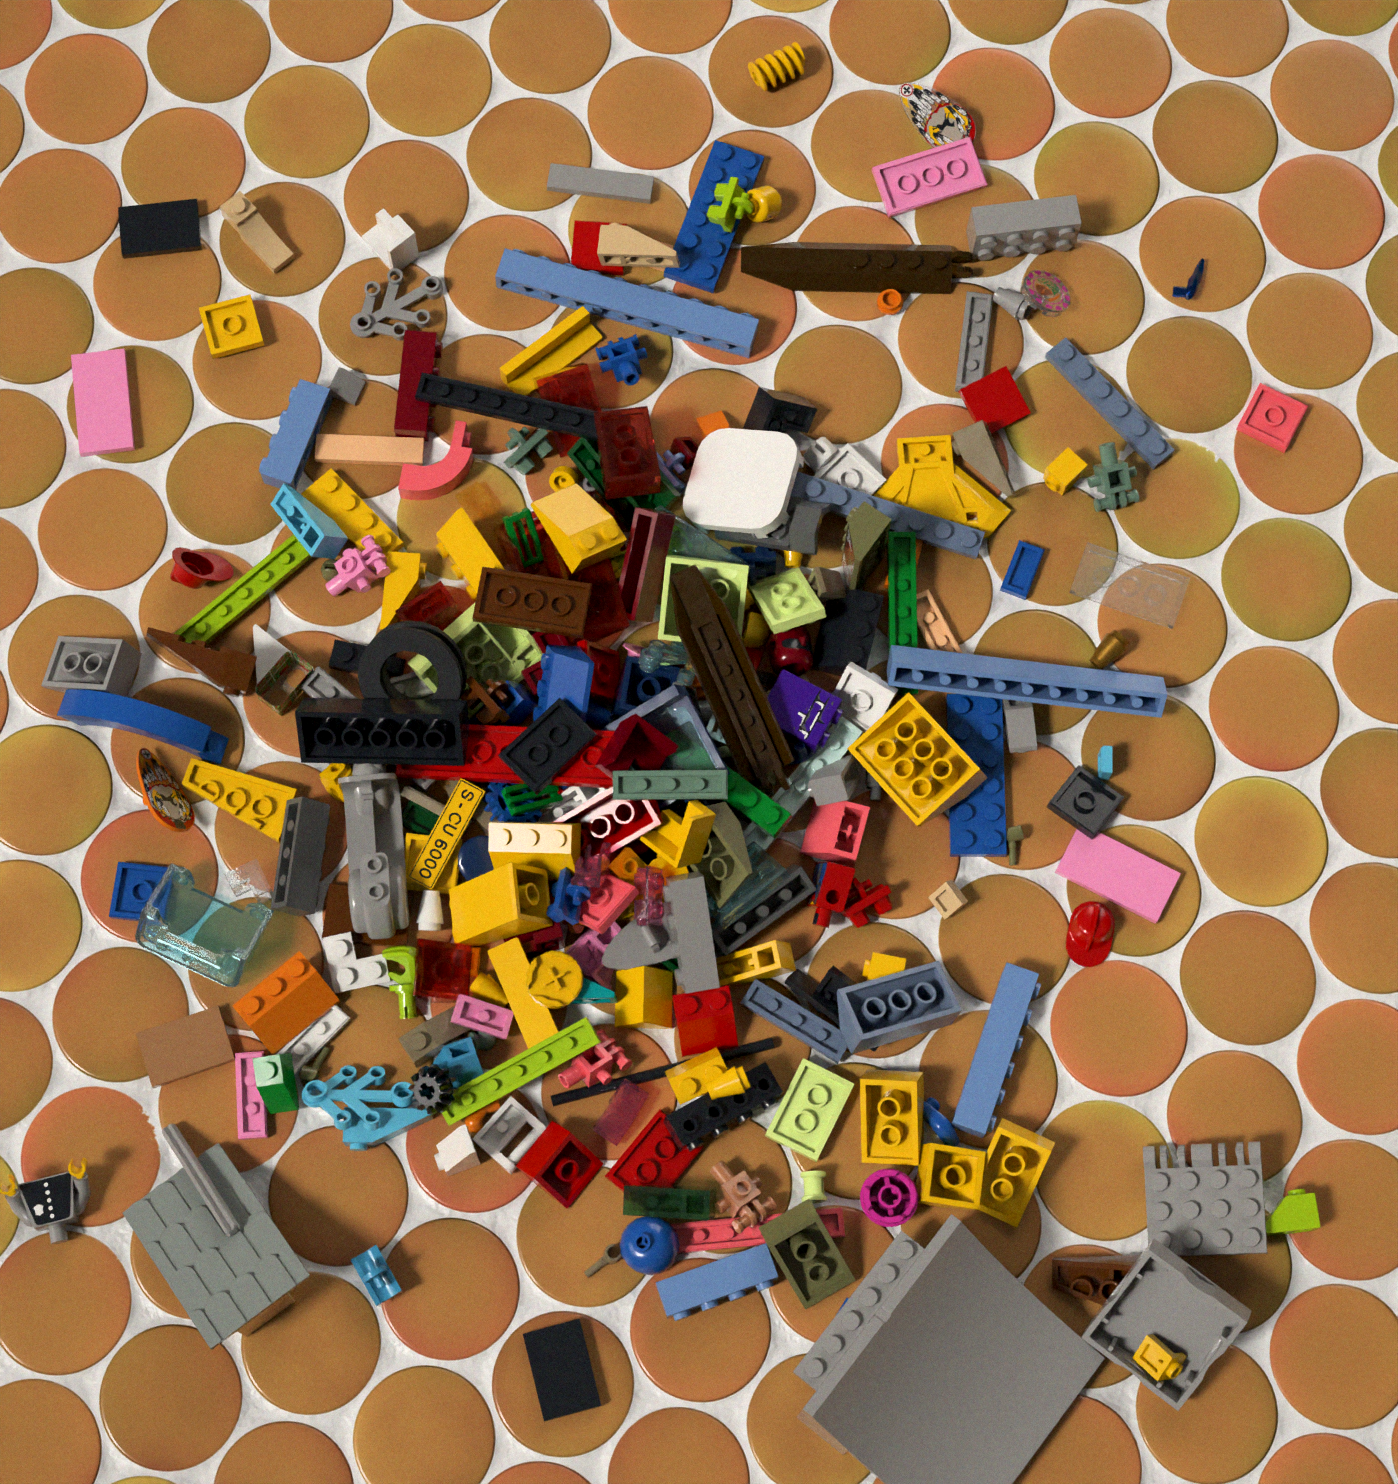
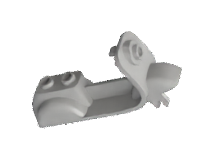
M353 764L352 776L338 778L345 806L349 866L348 895L351 922L355 932H367L368 937L371 939L391 938L395 935L397 929H404L409 924L403 821L398 778L395 773H387L386 764Z

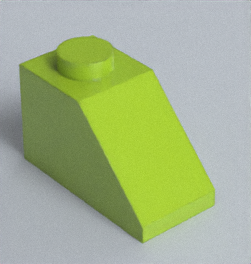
M1305 1189L1288 1191V1196L1280 1199L1266 1218L1267 1236L1310 1232L1321 1228L1315 1193H1306Z

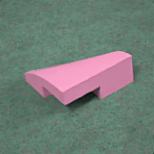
M615 921L603 935L588 927L566 952V954L572 956L577 961L583 976L609 990L612 989V985L609 984L614 969L603 965L602 956L612 939L622 930Z

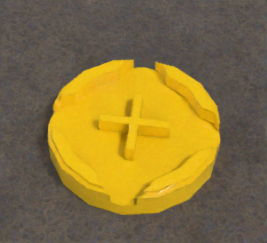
M549 951L536 957L531 962L526 974V986L529 995L536 1003L546 1008L558 1009L568 1006L578 997L583 985V973L577 961L562 951Z

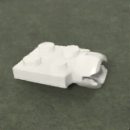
M820 437L815 441V446L811 445L806 450L803 457L804 462L814 471L815 475L813 477L869 495H873L887 480L848 443L842 448H837L826 437Z

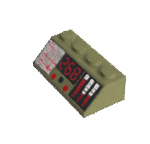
M863 501L859 508L854 507L846 518L848 523L845 526L844 531L846 533L842 539L845 542L841 547L843 551L841 561L847 590H860L884 557L891 525V518Z

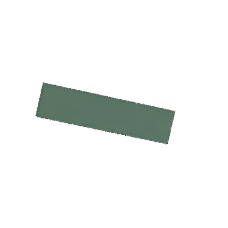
M728 770L613 771V800L728 799Z

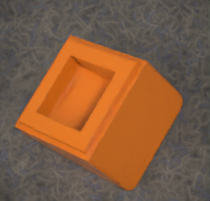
M722 410L696 418L703 439L718 429L730 428Z

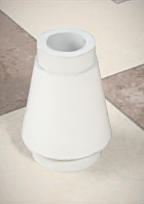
M423 890L416 923H419L418 930L441 931V924H444L440 891Z

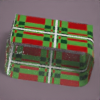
M293 651L284 653L257 684L255 690L259 700L282 716L302 693L303 690L300 688V685L314 671L313 666ZM299 669L306 676L296 687H292L287 683V675L290 671ZM275 690H283L287 693L288 697L278 706L271 705L269 703V695Z

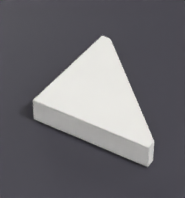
M255 624L253 626L255 656H257L255 664L258 684L283 654L290 650Z

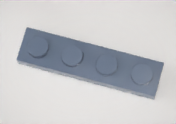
M757 979L754 980L740 1003L743 1007L837 1064L848 1048L841 1030Z

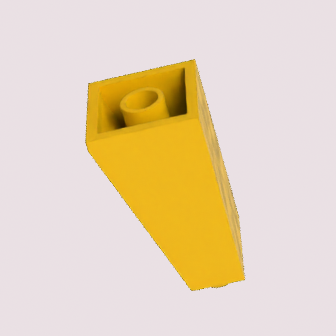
M511 862L449 889V906L453 927L452 935L455 945L476 947L553 926L552 919L547 916V908L550 905L547 870Z

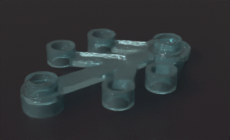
M651 640L649 647L641 650L638 659L641 670L653 673L660 666L685 664L684 668L679 670L677 681L683 685L693 684L695 672L682 642L672 641L670 646L660 640Z

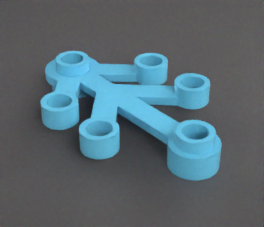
M347 1065L342 1067L339 1073L326 1082L320 1080L308 1082L302 1091V1100L309 1107H321L334 1119V1126L337 1129L346 1130L352 1124L351 1114L346 1110H341L333 1102L343 1101L363 1119L364 1128L373 1131L381 1125L380 1114L369 1109L363 1102H393L399 1108H408L413 1103V1101H410L411 1098L415 1095L413 1091L408 1089L412 1085L408 1082L396 1083L391 1091L365 1090L370 1085L378 1086L385 1082V1069L381 1066L371 1067L367 1074L357 1080L356 1068ZM341 1084L349 1085L344 1090H335Z

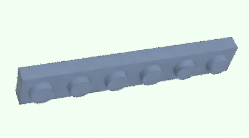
M1066 337L1046 353L1045 358L1153 470L1174 453L1173 447Z

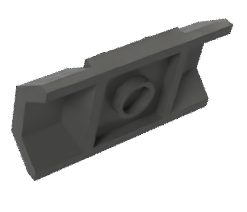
M790 496L786 510L790 517L786 525L781 524L776 530L768 533V538L758 539L752 533L715 530V538L817 555V534L823 516L831 511L832 506Z

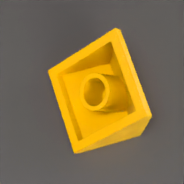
M648 966L616 971L617 1003H615V1028L672 1029L673 973Z

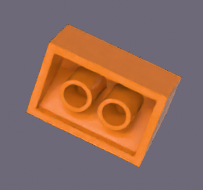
M298 951L232 1005V1007L270 1053L275 1055L341 1001L304 955Z

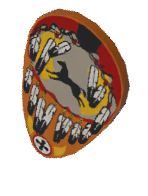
M141 748L137 752L136 769L143 793V804L148 806L154 818L162 826L180 833L188 831L195 822V814L189 800L166 766L151 751Z

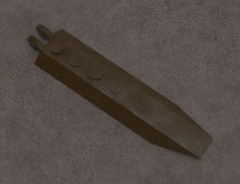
M788 242L741 247L742 273L791 291L881 293L887 289H894L899 293L951 294L952 278H970L973 275V270L969 266H956L952 268V263H970L973 260V255L969 251H956L952 253L950 245Z
M696 565L671 575L670 581L677 632L739 775L748 782L759 778L769 798L774 796V789L766 776L767 774L775 771L780 786L784 790L790 789L789 782L782 768L795 760L728 607Z

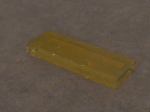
M478 481L455 495L458 503L499 559L502 561L514 552L502 519L503 515ZM517 536V539H518L520 548H522L523 546H522L521 540H520V538Z

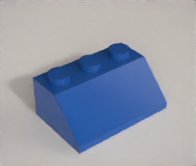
M547 645L546 653H543L541 657L543 674L542 680H539L537 684L539 702L538 707L534 708L533 720L535 721L560 698L586 723L594 662L579 646Z

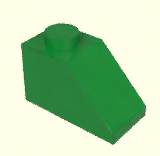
M292 1053L252 1058L256 1087L270 1114L299 1110Z

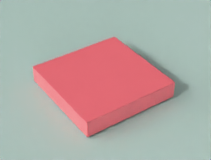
M1260 383L1236 430L1284 453L1308 406Z

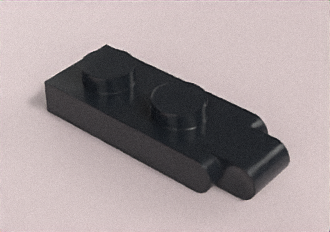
M335 640L329 668L358 674L359 661L367 646ZM394 653L387 662L389 679H391V676L398 677L404 673L406 660L396 657L397 653Z

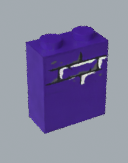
M784 669L767 697L785 739L794 744L799 741L804 742L806 749L816 754L819 747L824 749L831 736L828 733L832 723L837 725L844 710L840 709L842 699Z

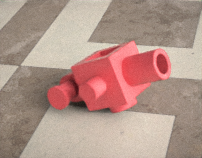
M600 1029L596 1033L601 1043L573 1057L572 1066L558 1074V1077L566 1089L581 1080L588 1088L599 1081L603 1085H607L613 1078L610 1075L613 1063L616 1062L619 1069L625 1071L632 1065V1061L624 1055L625 1050L621 1046L616 1047L617 1041L614 1038H609L604 1029Z

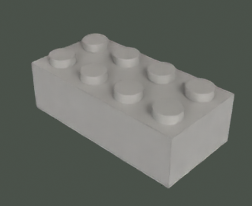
M1076 195L971 207L966 234L969 251L973 255V259L985 261L997 256L1015 257L1022 253L1041 254L1048 250L1066 251L1073 248L1082 224Z

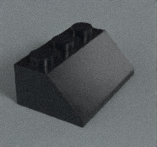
M858 589L845 590L846 597L826 602V617L822 618L813 654L812 670L842 677L850 662L866 670L883 603V595Z

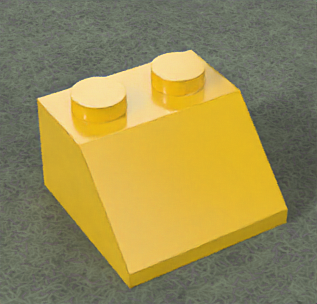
M935 1143L921 1145L920 1164L918 1165L916 1180L918 1204L979 1210L986 1152Z

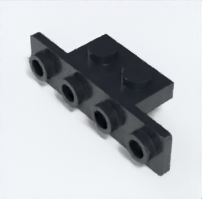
M834 965L828 970L819 984L799 969H796L785 980V984L795 994L806 999L818 1012L824 1013L840 1028L837 990L857 984ZM880 1046L871 1048L870 1050L875 1052Z

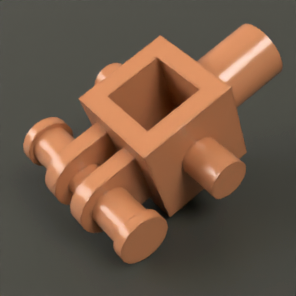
M720 1161L710 1169V1173L721 1186L716 1194L719 1201L715 1203V1208L719 1213L727 1210L733 1219L738 1215L741 1216L739 1219L732 1221V1226L737 1233H742L748 1226L754 1227L757 1225V1219L763 1221L767 1218V1213L777 1209L776 1202L771 1197H767L764 1202L759 1203L758 1198L761 1192L758 1188L762 1186V1182L757 1176L750 1179L744 1170L735 1176L724 1161Z

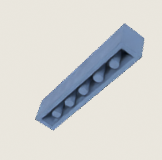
M1010 963L1005 964L951 1122L953 1128L980 1138L985 1136L986 1131L992 1132L997 1116L992 1115L995 1104L1001 1105L1006 1091L1001 1088L1004 1078L1010 1079L1015 1063L1010 1061L1013 1051L1019 1052L1024 1037L1019 1035L1022 1025H1028L1032 1010L1028 1009L1031 998L1036 1000L1041 987V983L1037 982L1038 973Z

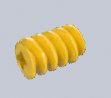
M793 42L791 47L785 46L782 51H774L773 56L767 54L764 56V60L758 58L755 60V64L749 62L748 70L755 84L758 87L760 86L765 92L768 90L767 82L774 88L777 86L776 78L785 83V74H788L791 79L795 78L794 70L803 75L805 57L799 44Z

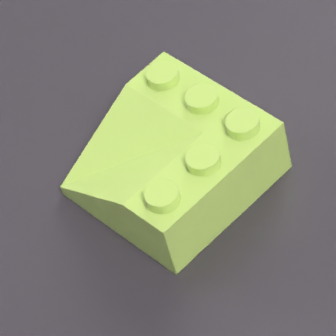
M667 555L658 639L682 642L676 628L670 576L693 565L697 566L726 604L740 637H742L749 565Z

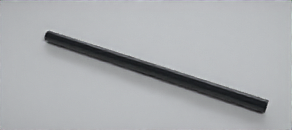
M771 1037L722 1050L719 1053L725 1062L774 1049V1043ZM688 1060L615 1078L607 1085H603L600 1082L589 1088L585 1086L551 1095L553 1107L667 1077L666 1070Z

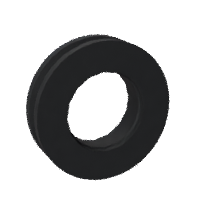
M401 621L382 629L365 648L358 665V682L365 699L460 700V696L464 693L467 684L465 682L467 680V667L463 654L457 644L439 628L420 621ZM410 651L426 657L435 667L439 677V686L436 692L425 698H413L399 692L391 683L387 674V662L394 653Z

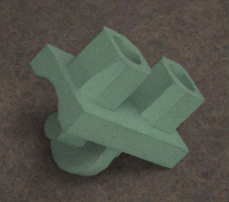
M523 427L519 432L511 428L507 432L510 440L505 446L509 450H512L516 445L519 448L503 463L508 468L513 466L522 475L526 474L535 465L526 455L531 448L540 458H543L553 449L551 443L545 437L548 432L545 429L537 430L526 441L524 438L530 433L526 427Z

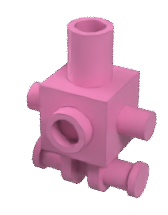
M367 535L362 538L361 543L366 548L364 551L361 552L356 548L353 550L348 548L343 551V557L334 563L339 574L325 584L332 596L336 597L348 587L358 593L368 592L371 589V583L379 577H385L390 573V568L386 565L387 559L382 553L380 545L375 544L373 535Z

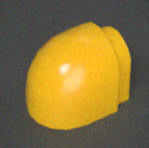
M754 612L747 614L742 634V641L745 647L757 648L768 641L772 630L763 615Z
M331 763L319 774L320 780L333 798L344 802L338 778L352 776L353 770L349 764Z

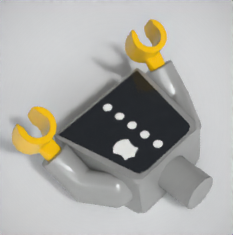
M84 1157L81 1160V1168L75 1167L72 1158L68 1165L69 1172L17 1184L18 1189H15V1177L11 1174H8L11 1185L3 1186L0 1182V1193L5 1195L13 1213L26 1226L33 1227L37 1231L49 1230L51 1244L68 1241L66 1225L78 1222L79 1215L85 1211L91 1191L88 1175L85 1173L88 1161Z

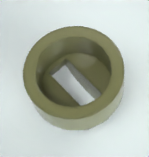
M326 560L321 567V574L327 582L339 574L335 569H326L327 567H335L334 563L337 560Z

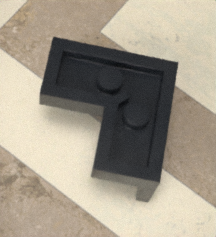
M759 387L743 429L785 433L787 428L808 433L817 408L801 396Z

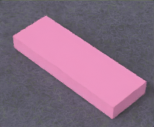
M264 1051L235 1053L239 1140L268 1138L267 1107L256 1087L252 1059L264 1057Z

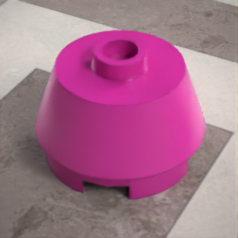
M881 1169L872 1173L863 1183L860 1192V1203L864 1213L871 1221L880 1226L895 1227L907 1222L915 1213L918 1205V1192L914 1182L905 1173L896 1169Z

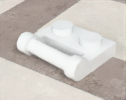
M510 1096L472 1140L509 1174H512L517 1169L515 1165L523 1158L547 1127ZM528 1123L533 1129L506 1158L501 1153L502 1150Z

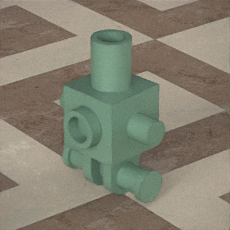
M1114 442L1100 444L1101 464L1093 465L1095 476L1088 477L1087 479L1090 488L1097 487V492L1105 494V498L1093 500L1095 511L1100 512L1107 508L1111 511L1116 509V505L1123 508L1127 506V503L1139 502V494L1136 489L1125 492V490L1132 489L1130 478L1137 477L1135 466L1128 468L1127 462L1117 459Z

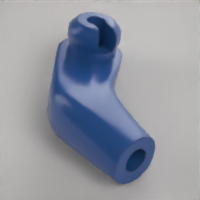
M929 1097L923 1105V1118L944 1145L956 1147L960 1140L952 1124L938 1111L940 1109L939 1102L935 1098Z

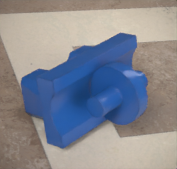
M566 867L560 870L558 881L552 884L551 893L555 900L553 904L548 906L547 916L556 923L566 920L571 925L579 923L582 902L587 901L591 896V888L583 878L574 877Z

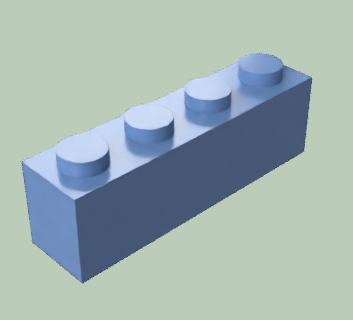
M300 379L297 387L291 389L289 395L290 404L287 411L283 410L281 413L278 433H274L270 439L268 457H264L260 463L259 472L264 484L280 489L283 483L296 490L316 442V434H319L333 401L330 388Z
M765 1243L656 1282V1288L667 1319L674 1317L675 1321L690 1317V1311L699 1307L702 1308V1311H707L719 1306V1300L729 1297L731 1302L747 1296L745 1291L756 1287L758 1292L774 1286L773 1281L778 1279V1274L768 1246Z

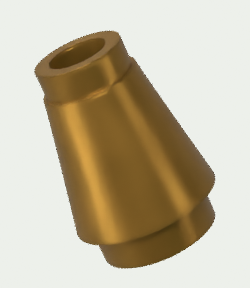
M1116 630L1106 633L1091 657L1090 662L1099 670H1103L1127 651L1126 647L1129 645V642Z

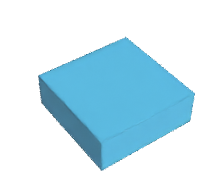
M1102 746L1098 752L1099 780H1109L1113 773L1112 746Z

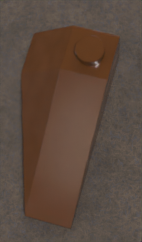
M148 627V638L213 684L223 688L224 694L233 697H239L240 694L246 695L257 656L223 646L218 651L213 650V646L204 641L192 640L191 643L185 642L186 638L183 636Z
M1141 1255L1053 1258L1052 1288L1084 1301L1090 1300L1103 1305Z

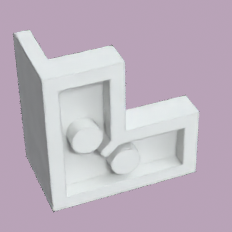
M383 208L375 214L377 225L362 235V239L390 270L393 268L402 270L419 257L415 232L398 214L392 218Z

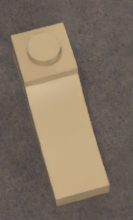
M241 191L220 206L222 216L240 234L244 243L274 274L295 259L294 253L276 235L260 215L257 208Z

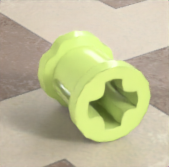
M801 1172L800 1176L804 1180L802 1202L810 1199L812 1203L826 1202L827 1196L824 1195L826 1172Z

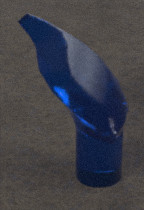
M1203 258L1199 261L1192 276L1188 279L1187 287L1173 286V297H1184L1186 300H1190L1195 296L1204 270Z

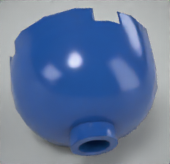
M644 1216L633 1220L624 1229L620 1240L621 1255L627 1265L636 1272L646 1275L660 1274L669 1269L675 1262L674 1259L680 1247L678 1234L673 1226L662 1218L655 1216Z

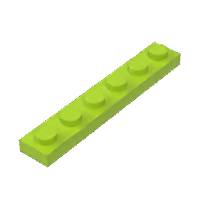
M293 534L174 634L185 637V642L191 643L192 640L210 643L312 557Z
M589 1018L581 1019L458 1088L459 1091L452 1094L456 1102L448 1105L449 1109L442 1112L448 1126L601 1043Z

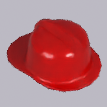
M182 547L175 548L172 551V557L175 562L170 578L174 582L192 589H199L209 580L226 581L233 576V568L230 563L218 555Z
M1088 901L1076 907L1071 915L1066 937V950L1069 957L1080 966L1093 967L1099 965L1109 954L1115 930V919L1112 912L1105 905L1099 902Z

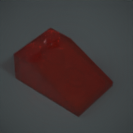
M578 363L532 378L539 399L602 413L586 363ZM551 431L560 458L567 456L568 451L581 438Z
M648 406L594 412L600 467L606 499L660 493L661 475Z

